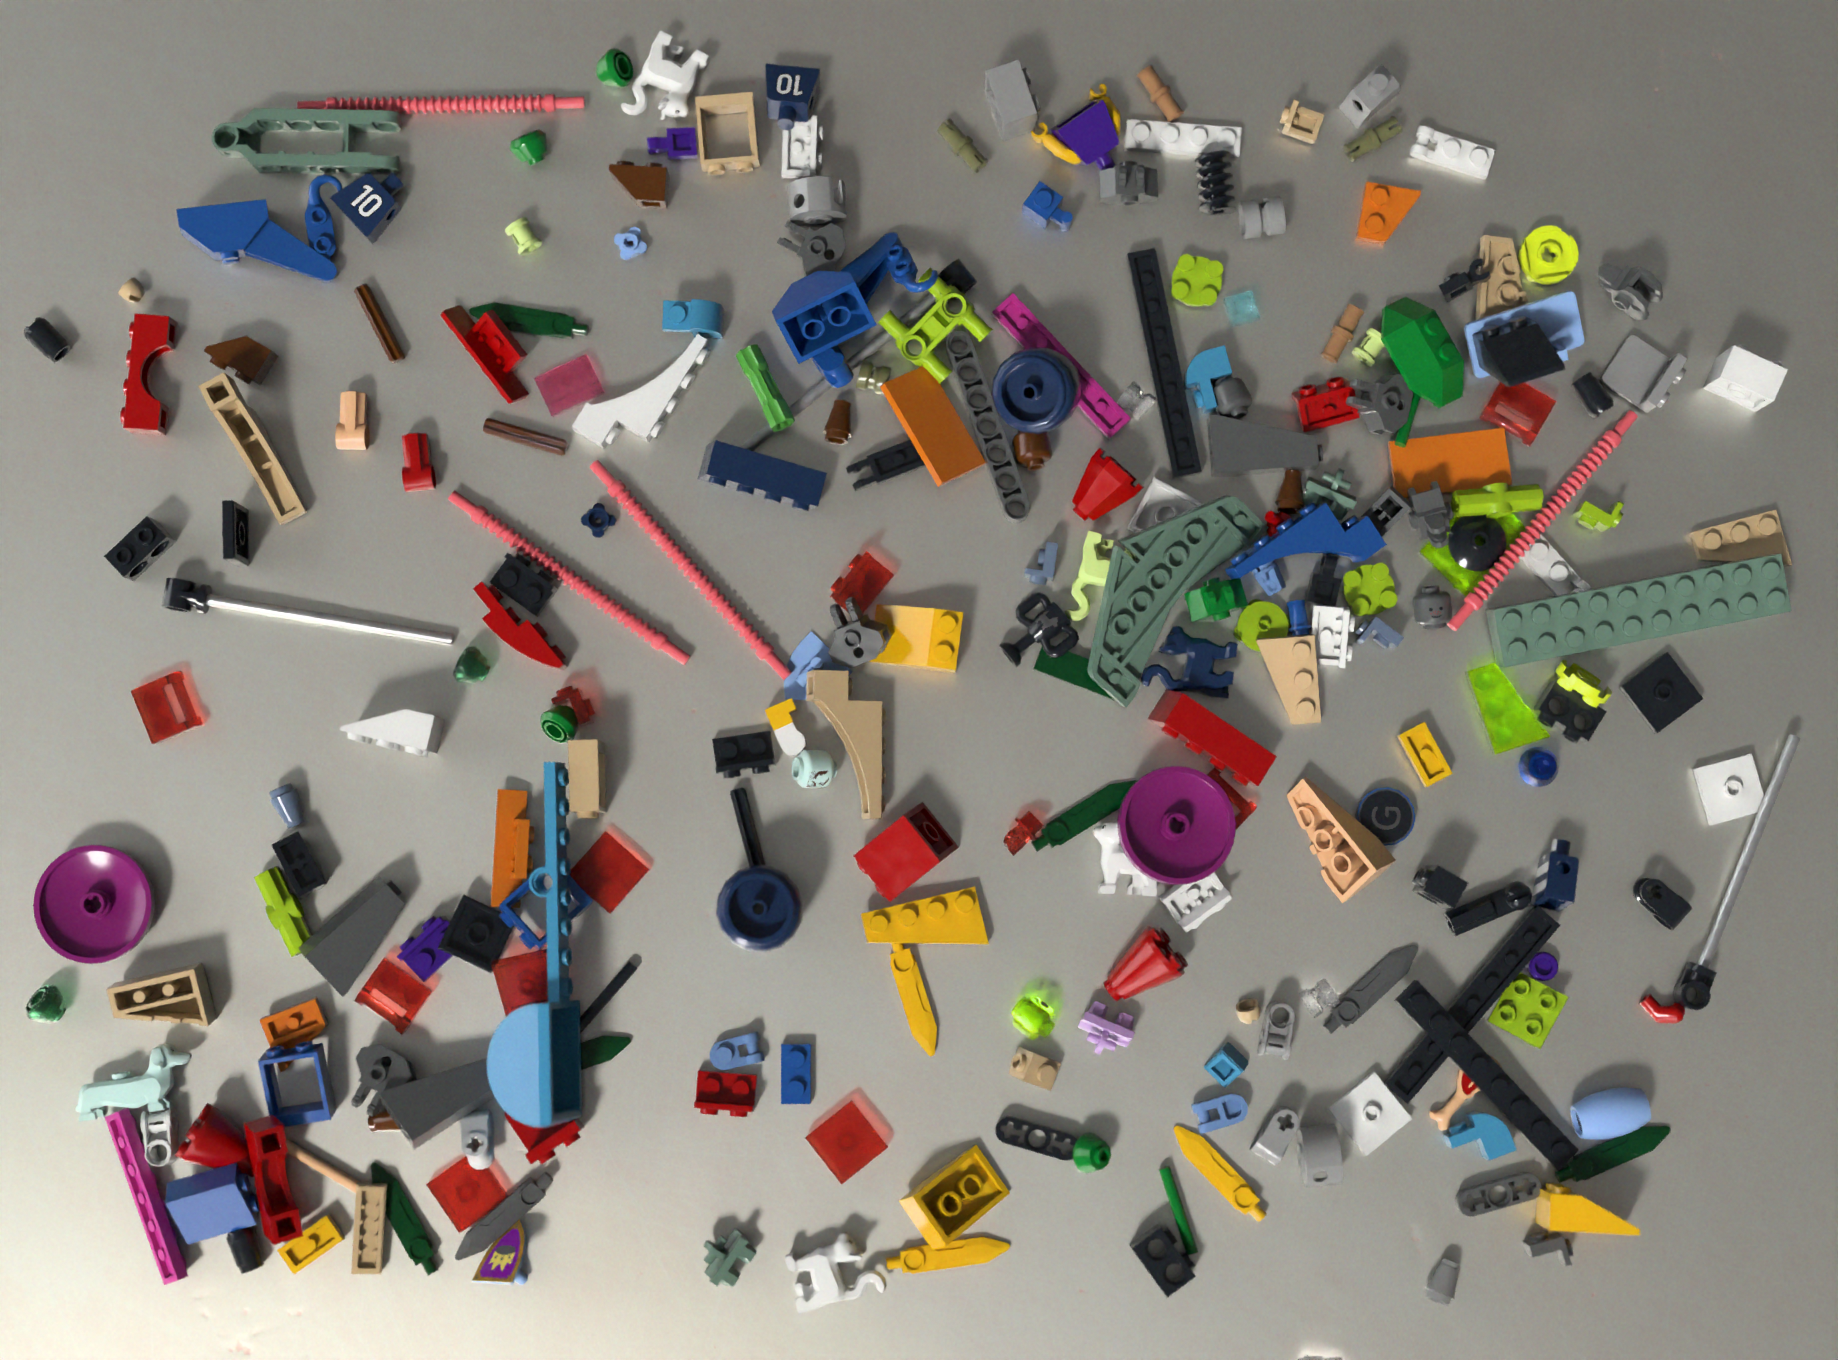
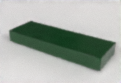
M1041 647L1033 670L1115 701L1090 678L1087 671L1089 659L1069 651L1062 657L1053 658L1048 656L1043 647Z

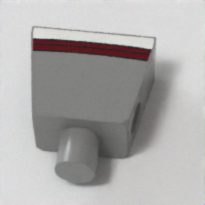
M1381 64L1350 91L1339 109L1359 129L1399 94L1401 85ZM1355 101H1358L1361 104L1363 110H1360L1356 106Z

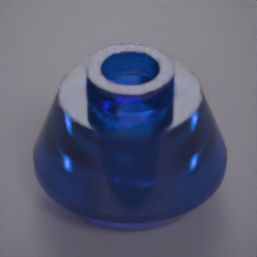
M1533 747L1522 754L1518 769L1520 776L1526 783L1535 787H1542L1550 784L1556 778L1559 765L1556 756L1550 750L1543 747Z

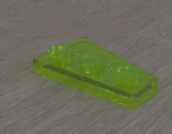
M1495 662L1465 672L1493 755L1551 737L1535 719V715L1530 708L1526 707L1517 695L1515 688Z

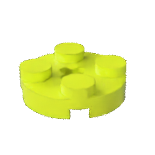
M1549 225L1536 228L1522 241L1518 253L1519 264L1529 281L1543 285H1552L1563 281L1573 271L1578 262L1579 252L1578 246L1571 235L1568 236L1557 226ZM1545 248H1549V252L1556 255V257L1551 259V262H1547L1541 256Z
M1562 660L1555 670L1559 677L1557 683L1570 692L1574 689L1582 694V699L1592 707L1597 708L1600 703L1605 704L1612 694L1608 686L1605 690L1598 686L1601 682L1598 677L1578 664L1573 663L1571 667H1568L1567 660Z

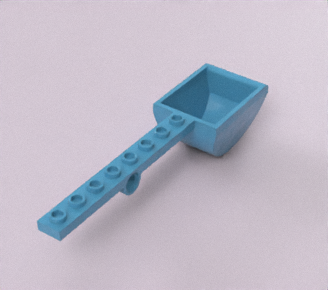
M544 762L546 867L535 869L529 878L531 891L539 897H546L548 1003L523 1006L510 1013L494 1032L487 1055L488 1080L497 1102L515 1120L535 1127L560 1124L579 1119L582 1116L580 1000H570L573 992V981L569 978V965H571L573 959L572 950L569 947L572 922L568 917L571 890L568 887L567 875L571 871L570 859L567 858L570 831L566 828V816L569 814V800L566 798L569 772L565 768V763ZM548 874L553 881L549 890L544 885V879Z

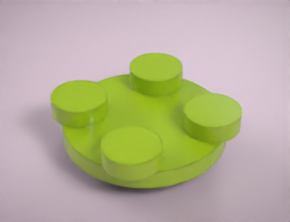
M1181 255L1171 278L1172 296L1188 306L1201 307L1213 305L1221 290L1223 265L1217 260L1211 261L1202 256Z
M1386 564L1362 565L1344 574V598L1356 616L1376 615L1396 605L1395 585Z
M1253 599L1241 612L1233 635L1237 641L1242 642L1249 649L1261 652L1256 639L1287 636L1290 618L1276 604Z

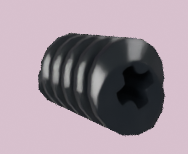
M1228 151L1210 152L1198 157L1194 162L1195 166L1199 168L1196 171V177L1200 179L1197 182V188L1201 191L1198 194V199L1203 202L1199 207L1202 213L1226 215L1236 211L1235 207L1228 206V203L1235 201V196L1226 194V192L1234 189V185L1225 184L1226 180L1233 177L1231 173H1224L1225 169L1232 166L1231 162L1223 161V158L1230 156Z

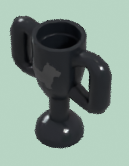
M1038 592L1029 596L1015 610L1017 620L1028 628V633L1015 644L1006 642L1001 643L999 647L1017 668L1021 663V653L1033 643H1041L1048 656L1059 658L1077 644L1079 636L1076 629L1070 626L1071 622L1055 602L1051 603L1045 594ZM1042 603L1043 610L1033 620L1025 616L1035 606ZM1061 632L1069 635L1056 647L1052 648L1050 639L1056 637Z

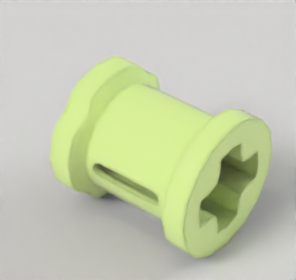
M527 217L514 221L505 229L507 235L512 236L518 245V252L522 256L532 253L542 245L540 238H536L528 226L529 221Z
M1369 328L1366 331L1367 336L1358 348L1355 347L1352 354L1363 364L1372 367L1375 363L1374 359L1385 346L1381 340V333Z

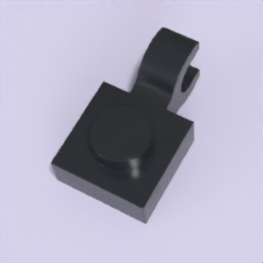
M1482 259L1474 260L1470 264L1468 273H1453L1443 280L1444 283L1439 285L1447 302L1474 289V285L1487 282L1491 278L1489 271L1482 275L1476 274V270L1484 265Z
M1322 556L1320 574L1311 573L1305 602L1336 606L1342 580L1333 577L1338 557Z

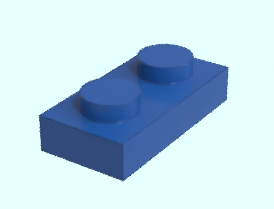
M781 1044V1104H811V1044Z

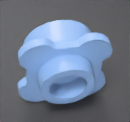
M631 227L628 232L624 234L617 233L614 236V243L619 245L622 259L630 260L631 257L646 252L647 244L642 242L639 228ZM629 241L633 242L632 246L628 245Z

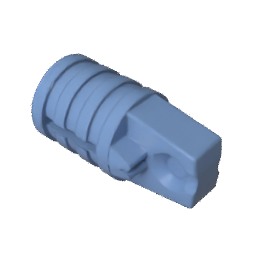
M1255 546L1246 550L1245 552L1249 553L1255 548ZM1274 560L1251 571L1268 596L1286 587L1280 569Z

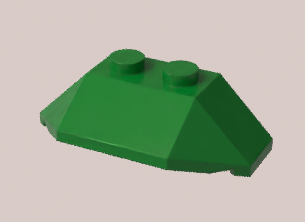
M1407 297L1382 308L1381 340L1408 388L1423 399L1432 402L1437 408H1441L1463 396L1464 360L1436 311Z

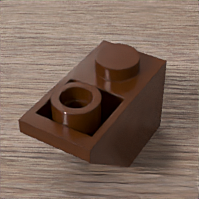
M618 161L617 164H609V172L612 178L638 207L667 209L669 172L667 167H663L662 164L655 162L646 163L645 166H636L633 162Z
M248 336L209 345L204 350L205 353L212 357L209 361L210 363L224 371L227 366L235 370L234 376L250 385L251 381L261 385L278 357L271 349Z

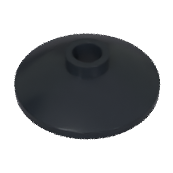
M1486 515L1464 516L1456 521L1450 529L1451 531L1448 535L1450 555L1458 565L1467 570L1484 571L1494 566L1495 562H1499V557L1504 555L1506 549L1505 532L1494 518H1487ZM1476 536H1481L1484 539L1482 546H1478L1475 543L1474 539Z

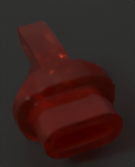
M1030 811L1021 819L1015 818L1018 825L1011 829L1004 838V845L1013 856L1030 839L1036 841L1037 837L1035 834L1044 826Z

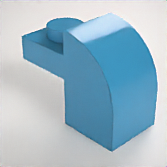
M691 299V301L663 300L662 330L664 332L692 333L694 338L699 334L704 338L723 339L724 309L721 304L700 299Z
M1225 345L1205 350L1196 355L1189 364L1184 376L1185 390L1196 387V391H1193V397L1196 407H1201L1203 415L1215 412L1218 407L1211 383L1232 374Z
M1480 1111L1466 1113L1469 1125H1466V1122L1452 1125L1449 1127L1450 1132L1443 1134L1446 1145L1452 1149L1476 1140L1482 1157L1487 1160H1492L1517 1150L1507 1126L1497 1117Z

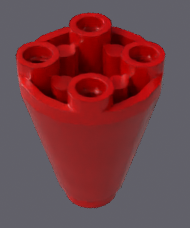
M1147 927L1108 974V979L1103 984L1114 1000L1119 1001L1121 998H1130L1175 980L1185 973L1184 968L1188 966V963L1180 952L1177 951L1175 953L1170 947L1171 939L1164 929L1160 927L1157 930L1155 927Z
M207 1103L198 1116L201 1122L199 1123L196 1120L193 1122L185 1135L190 1140H184L181 1143L175 1156L186 1162L213 1169L237 1163L242 1173H246L253 1178L246 1136L219 1109Z

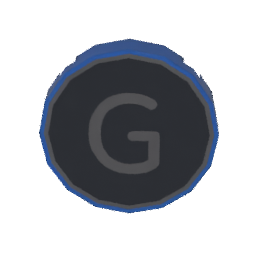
M1389 787L1374 789L1366 794L1358 803L1355 813L1356 820L1372 832L1384 846L1395 845L1406 839L1412 831L1415 822L1414 807L1409 798L1399 790Z

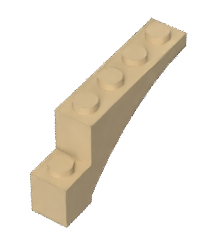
M224 372L199 385L198 387L210 411L215 415L241 455L278 523L284 525L307 513L256 411L246 404L234 379Z
M812 670L807 672L806 701L813 702L821 710L843 741L857 777L862 819H882V813H884L886 806L885 797L882 796V784H884L886 778L885 768L882 767V755H884L886 750V741L882 737V726L886 722V711L882 708V701L848 700V696L852 693V679L849 678V671Z

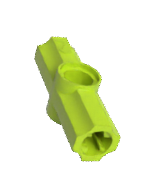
M1494 483L1480 489L1454 491L1452 493L1451 508L1456 517L1486 515L1487 518H1499L1510 515L1513 512L1540 510L1544 495L1539 484L1508 486L1507 483Z
M276 866L258 874L254 879L267 904L265 908L270 922L275 929L280 931L291 957L301 954L298 948L312 935L303 918L305 913L299 899L294 893H291L279 866Z

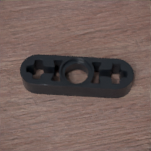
M1004 1116L996 1123V1135L1005 1144L1065 1161L1073 1159V1150H1067L1066 1154H1061V1148L1052 1145V1151L1046 1150L1051 1141V1133L1057 1134L1054 1141L1064 1142L1065 1138L1070 1139V1144L1074 1146L1077 1139L1071 1133L1013 1116ZM1008 1122H1012L1013 1128L1022 1131V1125L1028 1126L1024 1132V1143L1017 1142L1020 1136L1016 1134H1011L1009 1138H1005L1004 1132L1000 1130L1001 1126H1007ZM1033 1130H1041L1045 1133L1046 1140L1043 1145L1035 1147L1029 1143L1028 1137Z

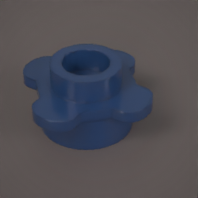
M596 503L593 505V509L581 517V523L592 530L594 537L601 538L608 527H613L616 524V518L605 511L603 504ZM597 518H601L600 523L596 522Z

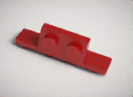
M461 305L446 309L440 314L448 327L464 345L467 352L471 354L484 374L488 376L501 396L509 404L525 399L529 395V392L513 373L528 354L494 310L485 312L476 324Z

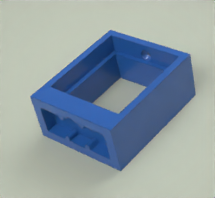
M567 875L568 887L571 890V900L577 906L568 914L571 922H573L592 905L593 900L570 875ZM528 879L499 904V909L502 911L499 916L508 927L511 928L514 925L522 933L519 938L528 949L531 950L534 947L539 952L547 945V933L539 939L512 909L517 902L531 891Z
M305 1041L296 1044L294 1048L284 1049L283 1046L268 1048L259 1059L258 1064L269 1116L274 1115L284 1127L331 1120L336 1107L323 1043L313 1044L312 1041ZM313 1057L322 1101L283 1107L274 1063Z

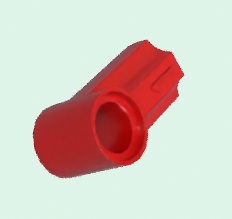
M409 433L402 436L405 467H402V480L405 492L436 489V475L430 460L428 434Z

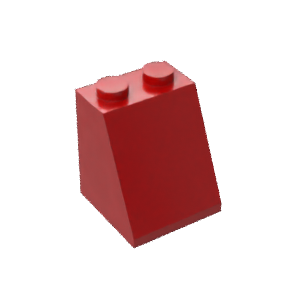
M921 802L858 851L854 858L857 860L859 869L863 873L868 874L873 880L878 893L891 902L959 847L927 806Z

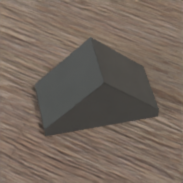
M1391 486L1361 517L1368 516L1382 537L1413 505Z

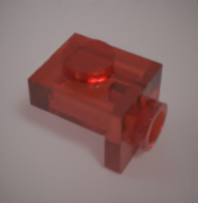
M565 687L556 692L557 696L551 699L555 706L570 701L579 725L584 727L594 723L592 715L596 714L592 701L590 698L585 699L582 690L579 688Z

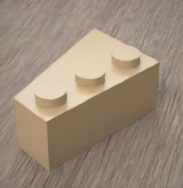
M202 962L116 982L106 989L114 1018L171 1021V1023L178 1024L181 1022L194 1023L201 1026H209L217 1019Z

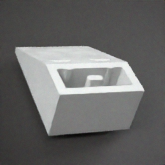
M404 709L343 725L340 727V731L348 733L347 739L371 744L372 739H376V745L399 751L400 745L406 746L404 752L428 757L429 752H438L445 719Z

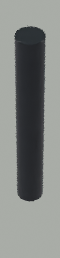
M628 961L580 1016L581 1033L638 969L633 963Z

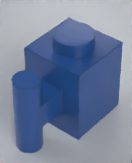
M1039 181L1023 203L1022 213L1044 229L1052 220L1059 225L1062 231H1069L1073 215L1070 212H1064L1060 209L1063 197L1041 181Z

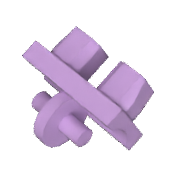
M1094 1001L1078 1024V1028L1089 1032L1086 1040L1096 1044L1094 1053L1100 1055L1103 1047L1114 1051L1117 1044L1126 1048L1135 1034L1132 1031L1134 1017L1119 1012L1115 1023L1104 1019L1108 1007Z

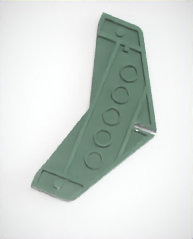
M1225 495L1118 540L1136 559L1130 558L1119 546H1113L1087 667L1090 678L1121 706L1127 708L1138 692L1141 685L1139 679L1172 606L1185 590L1242 548L1251 546L1262 537L1269 527L1239 498Z

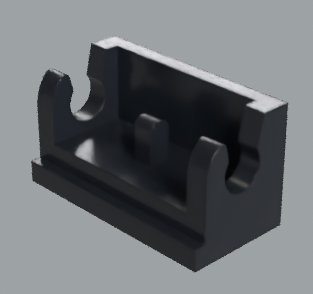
M299 831L272 844V848L300 900L307 897L309 893L324 887L323 885L326 882Z

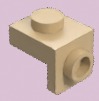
M1294 99L1291 107H1284L1279 121L1284 124L1281 133L1314 144L1324 114L1298 106L1299 100Z
M1018 1047L1016 1054L1011 1060L1009 1074L1024 1082L1051 1091L1061 1063L1025 1048Z

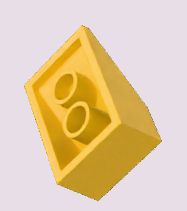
M877 604L874 621L887 624L892 636L884 652L869 662L955 673L963 612Z
M973 1145L917 1185L899 1202L932 1250L948 1246L1010 1194V1192L978 1146Z
M1546 1183V1188L1541 1187L1540 1194L1536 1198L1535 1223L1550 1231L1640 1236V1229L1583 1196L1572 1192V1187L1564 1186V1184Z

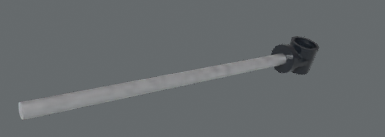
M960 259L952 262L938 275L948 286H955L964 294L977 283V280ZM930 293L899 319L908 327L936 304V298ZM884 330L847 360L851 370L853 371L862 364L863 360H867L893 337ZM825 378L789 407L793 417H796L832 388ZM768 423L740 447L753 451L776 432L771 429Z
M178 578L166 579L161 605L163 608L181 612H191L192 606H195L197 612L206 614L209 607L213 606L452 645L454 634L212 595L210 585L202 584L199 589H195L196 583Z
M1789 734L1699 961L1697 964L1688 962L1681 981L1674 987V1000L1684 1008L1700 1010L1710 1002V989L1717 973L1709 969L1799 744L1800 738ZM1691 987H1694L1697 991V997L1693 1002H1689L1686 997V993Z

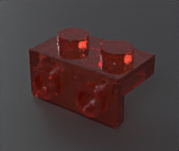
M867 551L863 556L858 553L848 566L851 571L845 578L840 576L830 588L833 592L830 596L831 600L839 604L847 613L849 611L846 607V599L850 597L855 598L864 614L894 577L892 572L876 561Z

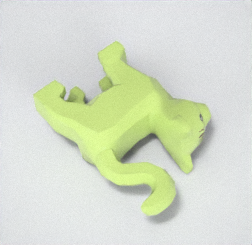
M1088 531L1083 546V560L1077 577L1072 584L1071 592L1079 603V608L1076 610L1066 609L1065 615L1068 619L1077 621L1082 620L1088 615L1091 608L1090 599L1083 591L1086 584L1105 587L1111 558L1106 557V551L1112 549L1114 540L1102 539V534ZM1125 548L1124 552L1134 560L1135 557Z

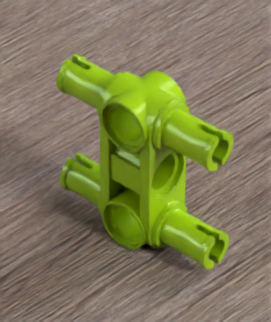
M929 268L919 278L918 282L921 283L928 280L932 275L933 269ZM938 276L936 283L928 289L936 298V304L913 328H908L891 310L879 320L878 324L896 340V347L906 359L912 361L916 366H923L941 384L952 370L934 354V348L957 325L963 324L979 342L993 329L974 312L976 310L974 305L964 293L960 292L955 286H948ZM951 297H957L961 300L963 307L960 313L950 311L948 301ZM911 339H916L922 344V352L916 355L910 352L908 344Z

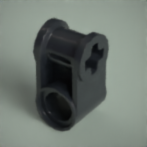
M1642 878L1633 886L1634 898L1652 913L1658 922L1671 931L1678 926L1692 909L1686 900L1658 879ZM1648 886H1651V887H1652V889H1651V892L1653 893V896H1652V897H1648V895H1649V891L1647 890V887H1648Z

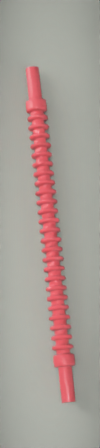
M515 94L512 98H509L508 95H505L504 98H501L500 95H497L496 98H492L491 95L488 98H484L481 95L479 99L475 95L471 99H468L466 95L463 99H460L458 95L455 96V99H452L451 96H447V99H443V96H439L438 99H435L434 96H431L430 99L423 96L421 100L418 96H415L413 100L409 96L406 97V100H403L401 96L397 100L393 96L389 100H386L385 97H382L381 100H378L377 97H374L373 100H370L369 97H366L365 100L358 97L356 101L352 97L348 101L344 97L340 101L336 97H328L326 101L297 102V109L398 111L400 114H403V111H406L407 114H411L412 111H415L416 114H419L420 111L427 114L429 110L432 114H435L436 110H439L441 114L444 113V110H447L451 114L452 110H455L456 113H460V110H464L465 113H468L469 110H472L473 113L480 110L481 113H484L487 109L489 113H492L496 109L500 113L501 109H505V112L508 113L509 109H513V112L516 113L518 109H521L522 112H525L526 109H529L530 112H533L534 109H537L538 112H541L542 109H545L546 112H555L556 109L585 108L584 97H556L555 94H546L545 97H541L538 94L536 98L532 94L529 95V98H525L524 94L520 98H517Z
M1629 410L1612 430L1606 431L1602 436L1603 441H1598V447L1592 448L1593 453L1587 454L1588 459L1582 460L1583 465L1577 466L1578 471L1572 472L1573 477H1567V483L1561 484L1562 489L1556 490L1557 495L1551 496L1552 502H1546L1547 507H1542L1541 513L1535 515L1536 520L1532 519L1530 521L1531 526L1527 525L1525 527L1526 532H1520L1521 538H1515L1516 544H1510L1511 550H1505V557H1499L1500 563H1494L1495 569L1490 568L1489 575L1485 574L1483 576L1484 581L1478 582L1479 587L1473 588L1474 593L1470 592L1464 598L1465 603L1447 623L1452 630L1457 631L1474 610L1478 611L1482 607V600L1488 599L1487 594L1493 593L1492 588L1499 586L1498 581H1504L1503 575H1509L1508 569H1514L1513 563H1519V557L1525 556L1524 550H1530L1529 544H1535L1534 539H1539L1540 532L1544 533L1546 531L1545 526L1549 527L1551 525L1550 520L1554 521L1556 519L1555 514L1561 513L1560 508H1566L1565 502H1571V496L1577 495L1576 490L1582 489L1581 484L1587 483L1586 478L1592 477L1591 472H1596L1597 466L1602 465V460L1608 458L1607 454L1613 452L1612 448L1618 447L1622 442L1621 437L1638 418L1635 412Z
M599 460L593 462L590 468L608 487L607 492L613 498H618L617 503L624 504L622 508L629 510V516H635L633 520L640 522V528H646L644 532L651 534V540H657L656 545L662 546V552H668L667 558L672 557V563L679 564L678 570L683 569L685 571L683 575L690 576L689 582L694 581L696 583L694 587L696 589L701 588L700 594L707 595L706 600L712 601V607H718L717 612L723 613V619H729L728 624L735 626L734 631H740L739 636L746 638L745 643H751L750 648L757 650L756 655L761 660L765 659L783 680L788 678L792 672L773 652L774 647L769 642L765 643L763 641L764 636H758L759 631L752 629L753 624H747L748 619L741 617L742 612H736L737 607L730 605V599H724L726 595L719 593V587H713L714 582L708 581L709 576L702 575L703 569L698 570V564L691 563L692 557L687 558L685 556L687 552L680 551L681 545L676 546L674 544L676 540L669 539L670 533L663 532L664 527L658 526V520H652L653 515L647 514V508H641L642 503L636 502V496H630L631 491L625 490L626 485L621 480H616Z
M456 491L451 493L448 500L471 515L473 522L476 524L482 523L483 529L488 527L489 533L495 532L496 538H503V543L509 542L511 548L515 546L516 552L522 551L523 557H530V562L535 560L538 567L543 566V571L549 570L550 576L556 575L557 581L562 579L564 585H570V590H577V595L584 594L585 600L589 598L591 599V604H598V609L604 608V613H611V618H618V623L624 622L625 628L631 627L632 633L636 631L639 638L645 637L644 641H650L651 647L657 651L663 650L683 665H686L691 656L667 640L668 636L662 631L656 632V627L650 628L649 622L644 624L642 622L643 618L637 619L636 613L630 614L629 608H622V603L617 605L615 603L616 599L610 600L609 594H602V589L597 591L595 584L590 586L589 580L583 581L582 575H575V570L570 572L568 565L563 567L562 561L556 562L555 556H548V551L543 553L541 551L542 547L536 548L535 542L529 543L528 537H521V532L516 534L515 528L509 529L508 523H501V518L495 519L493 513L489 515L488 509L484 506H476Z

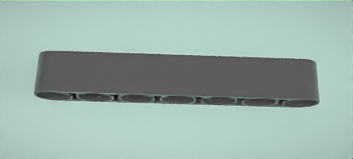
M954 331L948 336L946 341V353L981 453L986 462L985 464L1003 515L1011 523H1021L1027 518L1030 509L1025 488L972 339L964 331ZM960 340L967 345V348L963 352H955L951 348V344ZM966 367L973 368L977 375L973 379H965L960 373L962 369ZM975 394H981L985 397L986 403L977 407L971 403L970 398ZM984 421H991L996 429L994 432L986 434L981 431L979 426ZM993 448H1000L1004 451L1005 457L1000 461H995L990 457L989 452ZM1003 475H1010L1015 480V484L1011 488H1004L1000 485L999 478ZM1013 502H1019L1024 506L1025 511L1021 515H1013L1010 513L1008 506Z

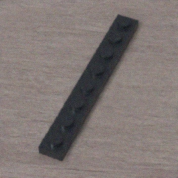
M1152 248L1127 253L1126 258L1172 479L1201 474L1202 470L1156 249Z
M1535 906L1446 1011L1469 1033L1560 927V924L1539 906ZM1425 1034L1384 1084L1408 1104L1448 1057Z
M1414 980L1394 1000L1554 1169L1559 1171L1579 1151L1419 981Z

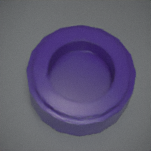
M1537 952L1527 964V970L1535 980L1548 981L1557 974L1558 961L1548 952Z

